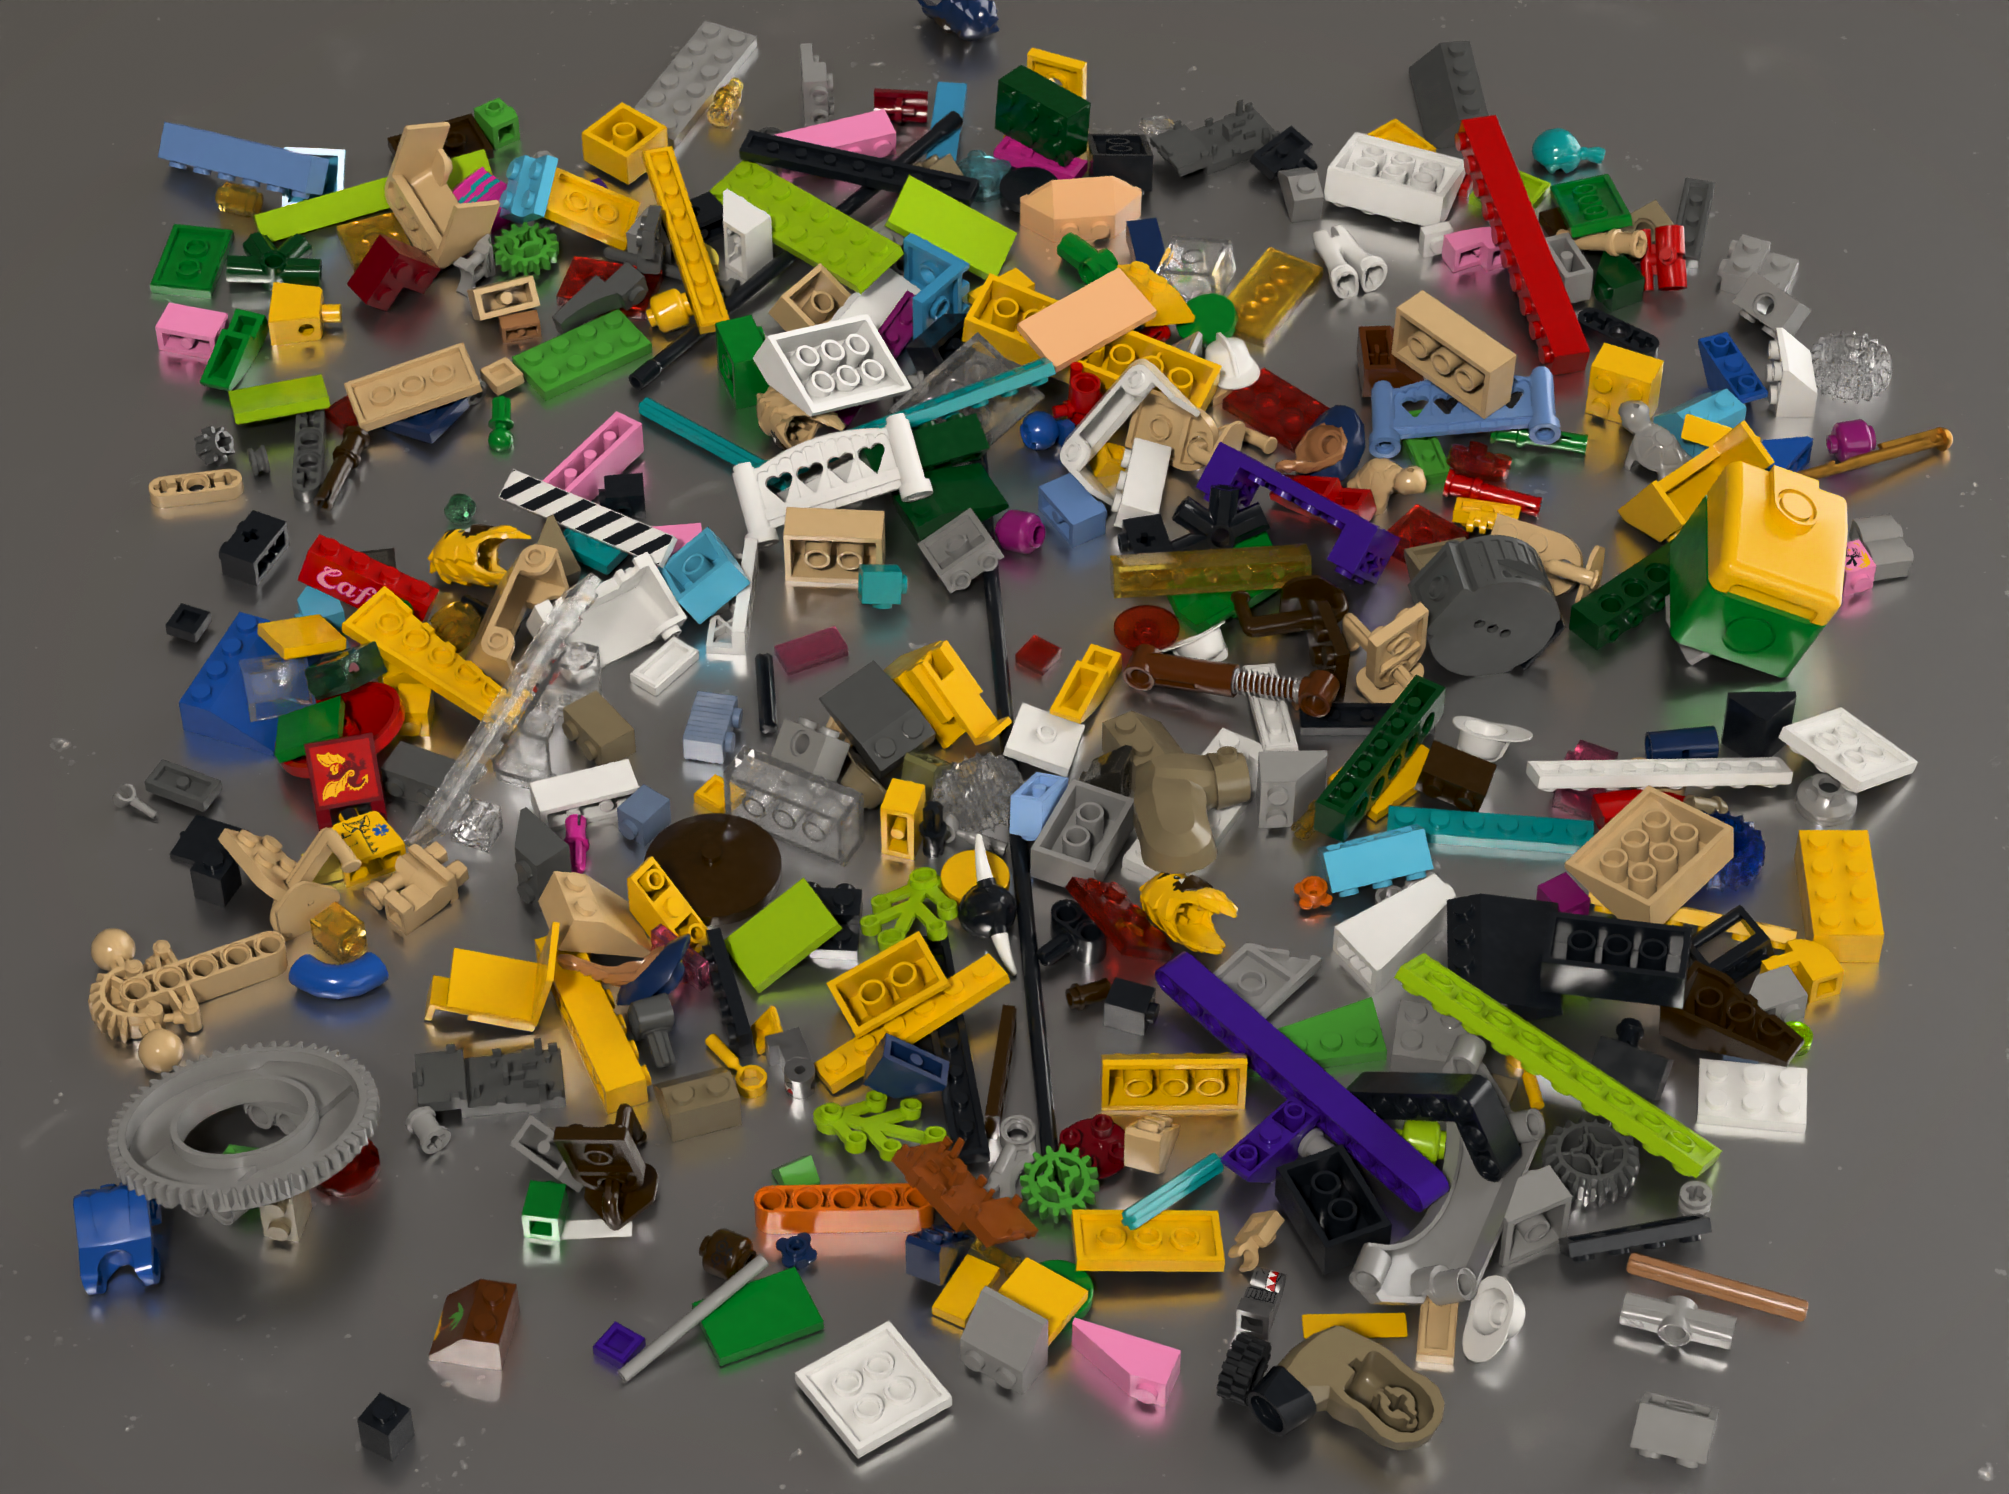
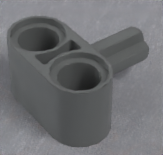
M667 993L631 1002L628 1009V1021L635 1041L647 1039L657 1068H666L673 1065L676 1059L667 1033L671 1032L675 1020Z

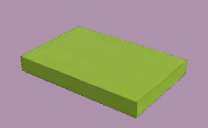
M322 374L228 391L230 405L237 425L330 407L329 396Z
M803 877L724 939L728 953L760 994L839 932L842 927Z

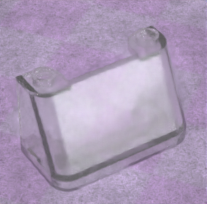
M573 642L565 645L535 686L493 759L494 775L499 781L530 790V782L557 776L551 772L548 740L559 717L564 718L563 707L595 690L603 696L598 646L583 642Z

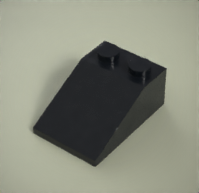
M1088 134L1086 153L1089 177L1114 176L1133 187L1140 188L1142 195L1145 194V191H1152L1153 153L1145 134Z

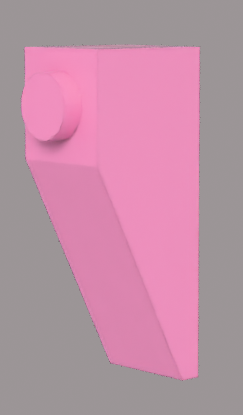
M1074 1318L1072 1322V1346L1130 1397L1137 1398L1146 1404L1153 1403L1162 1407L1166 1406L1180 1373L1181 1350Z

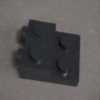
M808 882L842 929L806 958L858 960L861 931L860 919L862 918L863 911L862 889H856L848 883L839 884L836 888H823L815 882Z

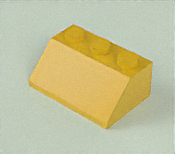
M919 931L826 983L857 1039L950 987L947 978Z

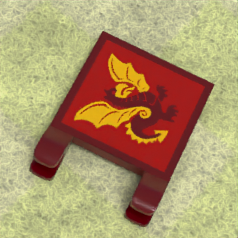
M372 732L304 744L319 831L325 827H333L329 809L370 802L371 811L379 812L388 821Z

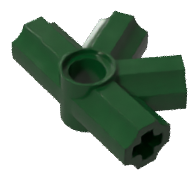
M256 232L250 234L249 238L243 242V251L247 256L227 255L226 280L228 282L261 283L269 291H272L273 282L321 286L322 260L307 259L312 254V245L308 243L304 236L298 233L290 236L276 249L267 235Z

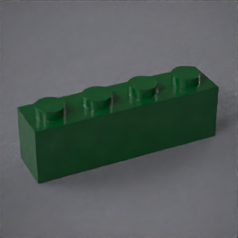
M957 413L948 417L946 422L936 424L935 421H929L920 425L917 430L912 431L923 471L955 467L981 459L990 449L976 413L967 416L964 413ZM876 444L872 449L863 448L859 452L860 460L875 473H878L885 450L884 446Z

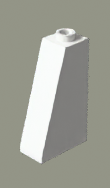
M1434 873L1334 926L1333 950L1374 993H1377L1395 977L1401 965L1412 960L1447 925V900L1456 898V894L1448 883H1444Z

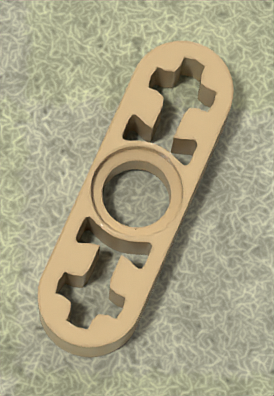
M235 469L162 476L153 479L148 486L150 501L158 508L234 500L240 497L244 491L242 475ZM195 485L204 486L200 491L193 492L188 490Z

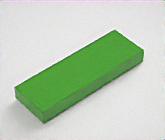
M1423 409L1409 411V413L1413 417H1417ZM1437 436L1401 439L1412 465H1417L1423 469L1427 480L1426 486L1446 482L1451 467Z

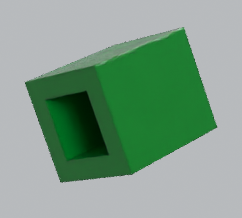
M530 1180L521 1215L525 1238L560 1241L569 1207L566 1184L553 1181Z

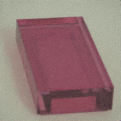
M835 626L774 646L775 656L788 676L849 655L848 646Z

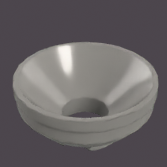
M1818 773L1805 778L1800 783L1795 795V806L1801 816L1809 822L1821 826H1837L1848 822L1854 816L1858 798L1857 793L1844 789L1840 782L1828 773ZM1831 783L1838 790L1828 793L1821 790L1819 785Z

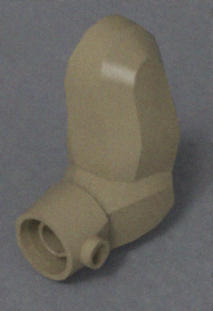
M1231 746L1221 747L1217 750V753H1207L1206 755L1165 753L1152 758L1136 770L1133 825L1140 843L1141 857L1146 866L1158 872L1182 874L1204 869L1216 860L1218 849L1208 821V811L1212 808H1215L1217 811L1250 800V776L1243 753H1238L1237 749Z

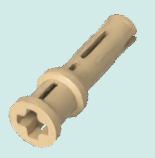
M1559 229V230L1557 231L1556 235L1562 234V233H1567V232L1569 233V231H1568V230H1564V229ZM1612 229L1608 233L1599 232L1572 238L1580 250L1606 251L1607 254L1614 257L1620 254H1630L1634 258H1641L1647 250V236L1642 230L1628 233L1622 232L1620 229Z

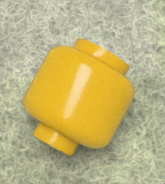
M676 288L653 295L650 298L651 308L646 310L651 327L658 326L664 334L688 326L690 317L694 315L686 292L680 293Z

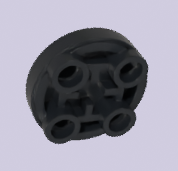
M1039 167L1014 169L1008 172L1000 181V205L1004 209L1020 213V197L1025 194L1029 195L1036 188L1051 180L1058 179L1050 171Z

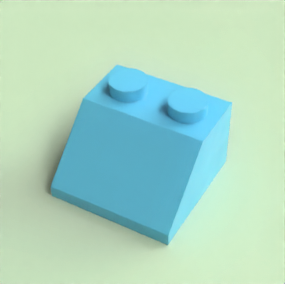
M1728 389L1703 393L1655 416L1653 422L1669 430L1687 454L1694 458L1709 447L1681 438L1686 414L1734 428L1745 420L1747 407Z

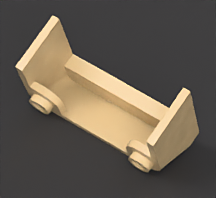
M449 122L405 125L385 183V198L413 246L421 249L440 269H445L458 258L473 251L477 242L486 234H491V228L500 203L498 200L459 204L447 184L449 175L452 172V161L446 155L443 146L451 126Z

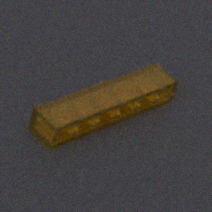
M1306 544L1110 556V580L1114 598L1279 589L1293 578L1312 575L1311 553Z

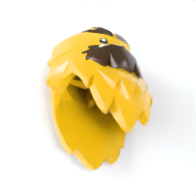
M472 524L466 530H448L437 542L427 558L431 561L430 573L432 574L437 571L441 579L447 584H451L453 581L466 586L475 584L493 588L499 585L501 578L507 572L498 563L500 561L498 558L500 544L507 539L532 538L530 535L517 530L516 527L509 525L494 527L484 524Z
M1161 872L1139 887L1142 909L1152 922L1165 931L1174 942H1178L1194 952L1222 953L1226 945L1216 933L1211 916L1215 913H1222L1235 918L1237 916L1236 912H1238V907L1226 897L1224 892L1213 889L1211 884L1195 875L1186 876L1185 873L1168 874Z

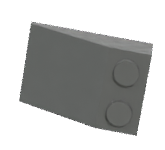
M874 660L819 698V701L878 780L902 765L906 753L920 752L934 742L936 735L934 729L916 705Z

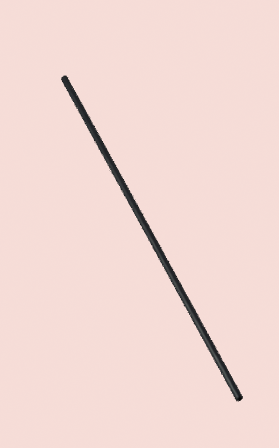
M971 349L961 358L964 387L979 382L977 354ZM966 407L967 415L977 414L984 431L982 407ZM986 452L981 459L972 461V464L980 463L989 475ZM992 516L981 523L996 543L994 519ZM997 565L994 570L983 572L997 720L1007 716L1012 720V723L999 733L1008 830H1010L1011 795L1021 786L1019 761L1003 755L1015 722L999 567ZM1009 834L1015 899L1018 903L1017 920L1041 1156L1046 1155V1146L1050 1145L1053 1152H1058L1059 1147L1040 963L1036 956L1038 944L1027 840H1024L1019 835Z

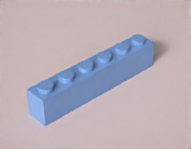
M164 122L158 158L170 160L169 166L187 169V165L194 166L193 172L211 175L212 171L218 172L217 178L235 181L237 176L243 178L242 184L260 187L262 182L267 184V190L284 193L285 188L292 190L291 196L309 199L310 194H323L329 159L169 122Z

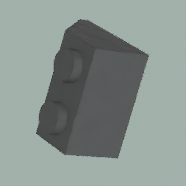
M525 807L520 810L515 841V869L519 884L517 891L524 902L531 903L542 912L538 900L553 872H572L570 849L563 839Z

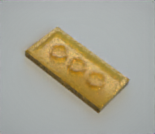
M1269 247L1227 297L1232 301L1238 314V322L1235 325L1236 330L1233 336L1264 348L1323 277L1324 268Z

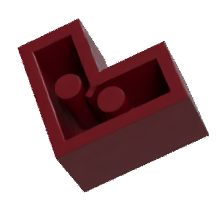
M379 234L347 282V285L366 305L387 312L403 287L425 294L441 269L421 249Z

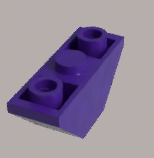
M1292 1095L1224 1154L1220 1162L1247 1182L1271 1183L1276 1179V1167L1296 1160L1299 1155L1298 1147L1307 1133L1314 1129L1320 1119V1114Z

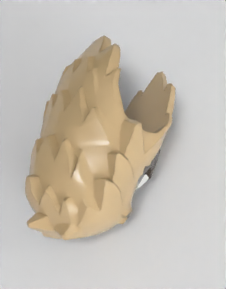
M769 386L764 394H756L759 428L763 433L773 437L775 444L783 451L815 438L817 430L822 428L823 424L840 431L845 429L844 423L836 412L833 411L810 417L771 386Z

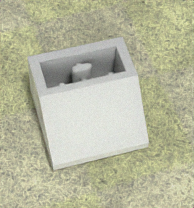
M729 189L723 191L725 267L748 280L773 260L771 216Z
M1776 328L1774 341H1769L1768 356L1771 363L1765 365V382L1771 384L1768 389L1769 404H1774L1776 417H1814L1818 393L1810 350L1785 329Z

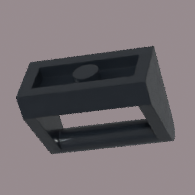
M1738 905L1692 935L1690 958L1692 961L1696 960L1727 974L1735 981V984L1759 969L1762 960L1775 955L1770 938L1741 905ZM1741 921L1751 937L1711 963H1708L1697 949Z

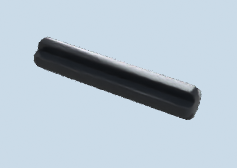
M759 653L755 657L760 731L764 734L768 732L775 733L778 730L773 656L769 653L764 655Z

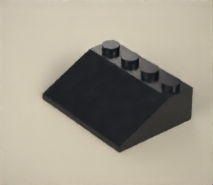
M1481 893L1448 899V969L1526 1021L1563 1015V994L1540 991L1541 962L1550 911L1560 912L1558 903Z

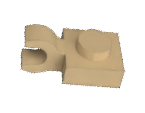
M1277 1210L1253 1213L1234 1238L1237 1244L1230 1248L1228 1256L1236 1258L1243 1254L1244 1263L1239 1268L1241 1272L1254 1270L1259 1262V1247L1264 1248L1275 1240L1276 1232L1284 1222L1283 1217Z

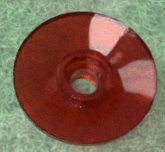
M1154 605L1131 607L1119 614L1114 622L1115 638L1122 646L1132 651L1141 644L1152 645L1162 650L1174 644L1180 633L1179 621L1175 615L1167 609Z

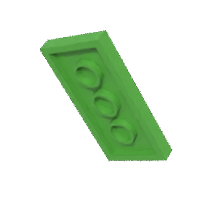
M616 309L513 356L512 363L523 373L524 379L546 402L652 353V343L620 309Z

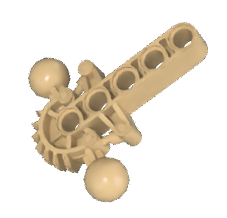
M117 928L105 929L94 938L91 945V956L100 969L109 972L107 974H97L96 983L91 984L88 1005L94 1024L98 1025L101 1033L108 1032L111 1040L121 1036L124 1044L130 1039L142 1038L138 1048L141 1063L152 1072H170L173 1070V1066H178L181 1062L184 1047L181 1039L173 1031L166 1029L165 1022H174V1025L184 1024L186 1031L191 1033L197 1032L202 1028L199 1003L283 974L288 966L285 939L276 931H265L178 961L171 950L168 941L158 940L153 944L154 954L147 958L145 964L142 965L139 960H133L136 951L135 942L126 931Z

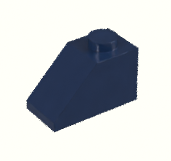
M886 1033L866 1060L863 1084L894 1099L942 1091L947 1086L950 1062Z

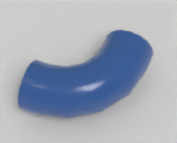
M366 952L350 963L339 965L327 964L310 954H305L294 962L288 979L298 989L317 998L342 1000L361 996L379 987L388 980L389 975L381 959L371 952Z

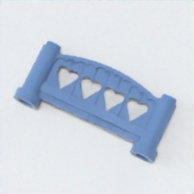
M1539 366L1534 368L1528 377L1514 375L1512 393L1522 392L1523 396L1513 408H1508L1504 405L1486 419H1483L1459 401L1449 414H1445L1434 401L1439 398L1448 400L1452 396L1429 380L1412 383L1400 388H1393L1392 384L1385 380L1377 381L1371 389L1372 433L1369 435V451L1377 458L1387 459L1396 456L1400 452L1401 439L1525 428L1529 429V438L1534 443L1540 445L1552 444L1561 436L1560 420L1556 417L1553 374L1549 368ZM1419 400H1426L1428 402L1417 417H1413L1402 406L1407 401L1416 403Z

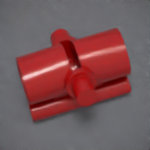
M1666 225L1656 227L1655 244H1652L1651 229H1641L1647 236V250L1644 256L1640 258L1641 274L1645 277L1643 292L1654 291L1653 275H1657L1659 291L1687 289L1686 260L1682 257L1685 255L1684 226Z
M1072 362L1070 365L1068 400H1064L1061 405L1052 407L1055 419L1066 417L1075 424V427L1103 396L1100 393V379L1092 373H1083V364L1080 362Z

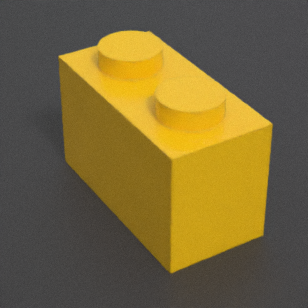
M892 778L880 807L882 854L915 860L923 840V836L920 834V824L923 821V808L926 802L925 785Z

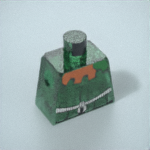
M372 641L345 649L344 651L325 655L305 669V676L308 681L309 691L316 700H321L352 691L386 673L387 669L376 642ZM354 662L359 666L360 670L349 672V666Z

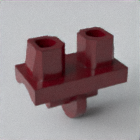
M875 88L874 111L885 109L890 121H895L896 123H902V121L927 122L928 91Z

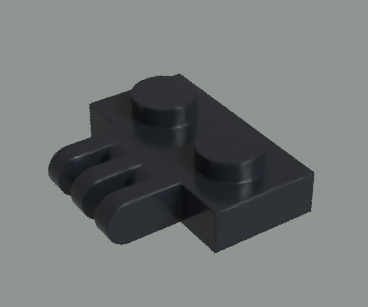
M1292 126L1252 154L1250 163L1271 181L1277 177L1278 171L1308 167L1313 171L1317 169L1316 162L1307 155L1311 151L1313 144Z

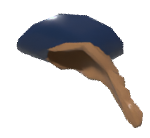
M1346 405L1333 406L1320 414L1306 431L1295 449L1296 459H1285L1277 462L1275 469L1282 474L1295 471L1296 475L1338 477L1340 482L1343 481L1358 467L1364 453L1365 430L1363 422L1353 408Z
M684 934L671 940L665 946L653 949L643 960L625 962L619 966H602L570 954H559L557 962L562 969L574 970L582 973L584 976L590 975L595 981H602L605 984L620 987L616 998L617 1005H630L633 1001L665 992L669 995L677 988L685 975L682 959L689 947L691 936L690 934Z

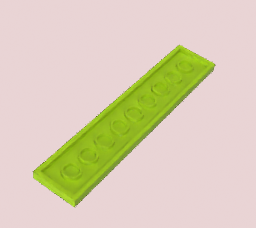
M1422 953L1401 965L1394 978L1402 983V987L1407 992L1415 996L1421 995L1432 1003L1431 1006L1434 1010L1445 1016L1451 1015L1461 1022L1464 1030L1476 1036L1481 1035L1490 1041L1492 1048L1506 1056H1513L1522 1062L1521 1066L1524 1070L1536 1076H1543L1552 1082L1551 1086L1557 1092L1566 1096H1573L1582 1102L1581 1106L1587 1112L1595 1116H1603L1612 1122L1611 1125L1617 1132L1625 1136H1633L1642 1142V1147L1647 1152L1655 1156H1663L1672 1162L1673 1168L1680 1174L1697 1178L1711 1167L1722 1153L1721 1149L1427 954Z

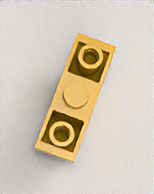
M653 856L648 857L627 878L629 910L648 936L664 946L677 937L690 934V944L684 957L689 960L693 959L702 950V946L707 945L706 930L709 929Z

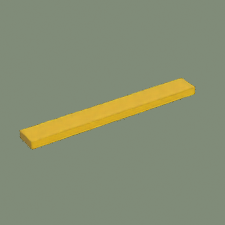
M668 146L643 150L642 159L657 205L662 206V220L699 333L716 332L715 323L730 320L673 148Z

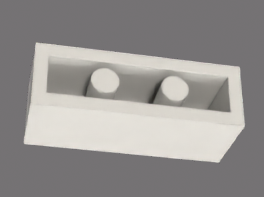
M1135 437L1131 450L1125 448L1120 467L1126 469L1125 471L1120 470L1116 489L1121 490V493H1115L1111 511L1116 513L1114 526L1122 528L1123 519L1159 514L1172 447Z
M629 759L610 762L529 783L534 813L553 831L566 829L565 819L573 814H578V825H580L581 815L586 818L587 823L616 817L617 807L639 789Z

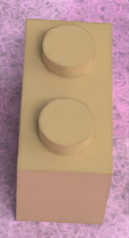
M525 275L467 290L474 320L481 321L540 306L533 275Z

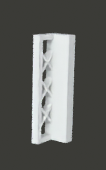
M745 538L743 554L732 553L739 565H741L750 584L710 617L706 653L746 655L759 566L758 538ZM728 609L732 610L734 616L728 621L723 620L719 616ZM725 632L732 637V643L715 642V638Z

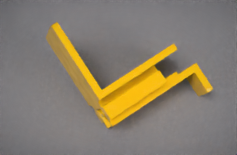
M939 640L903 654L883 670L916 705L936 732L935 738L943 749L948 748L965 732H967L976 746L991 741L1012 723L1009 716L999 720L996 719L979 695L983 690L947 640Z
M552 922L538 963L454 948L450 978L436 975L432 977L427 993L424 1020L432 1021L435 1009L467 1015V1020L533 1032L539 1022L554 980L560 923Z

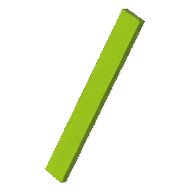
M485 149L451 158L452 172L449 175L447 184L452 191L463 179L481 167H484L487 172L492 174ZM387 177L256 214L253 216L257 231L267 235L273 243L294 236L296 233L300 235L391 209L385 198Z

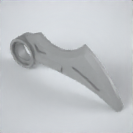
M1023 1115L1009 1116L1001 1123L999 1140L1003 1149L987 1178L988 1182L984 1186L987 1192L991 1188L995 1190L992 1196L994 1199L1009 1197L1012 1200L1016 1194V1181L1024 1170L1023 1165L1025 1163H1034L1033 1153L1036 1152V1128L1032 1120ZM1014 1129H1021L1028 1135L1023 1140H1013L1008 1136V1133Z

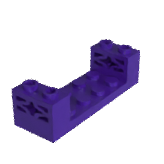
M1219 442L1196 485L1197 489L1205 492L1203 499L1208 502L1211 485L1223 484L1238 487V510L1250 505L1261 485L1338 527L1342 532L1327 560L1337 565L1334 571L1362 585L1365 580L1377 584L1401 539L1222 442Z

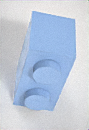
M1036 772L1011 795L1009 834L1019 835L1024 840L1035 841L1068 787V777Z

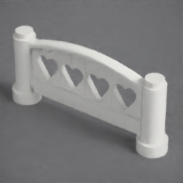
M899 413L887 417V424L883 428L852 429L822 435L781 452L758 468L752 467L751 462L735 465L732 477L748 531L745 538H758L759 550L777 544L780 540L776 528L784 526L787 507L839 509L899 490L903 502L920 500L933 494L930 479L924 476L909 419L905 418L904 413ZM876 444L884 446L885 450L878 473H875L860 460L859 452L861 449H872ZM849 453L853 455L854 461L848 481L845 483L829 469L828 462L835 457L841 459L844 454ZM820 463L823 466V472L815 493L799 480L797 474L803 467L810 469L813 464ZM790 473L792 475V483L784 503L768 489L767 481L771 477L780 478L782 474Z

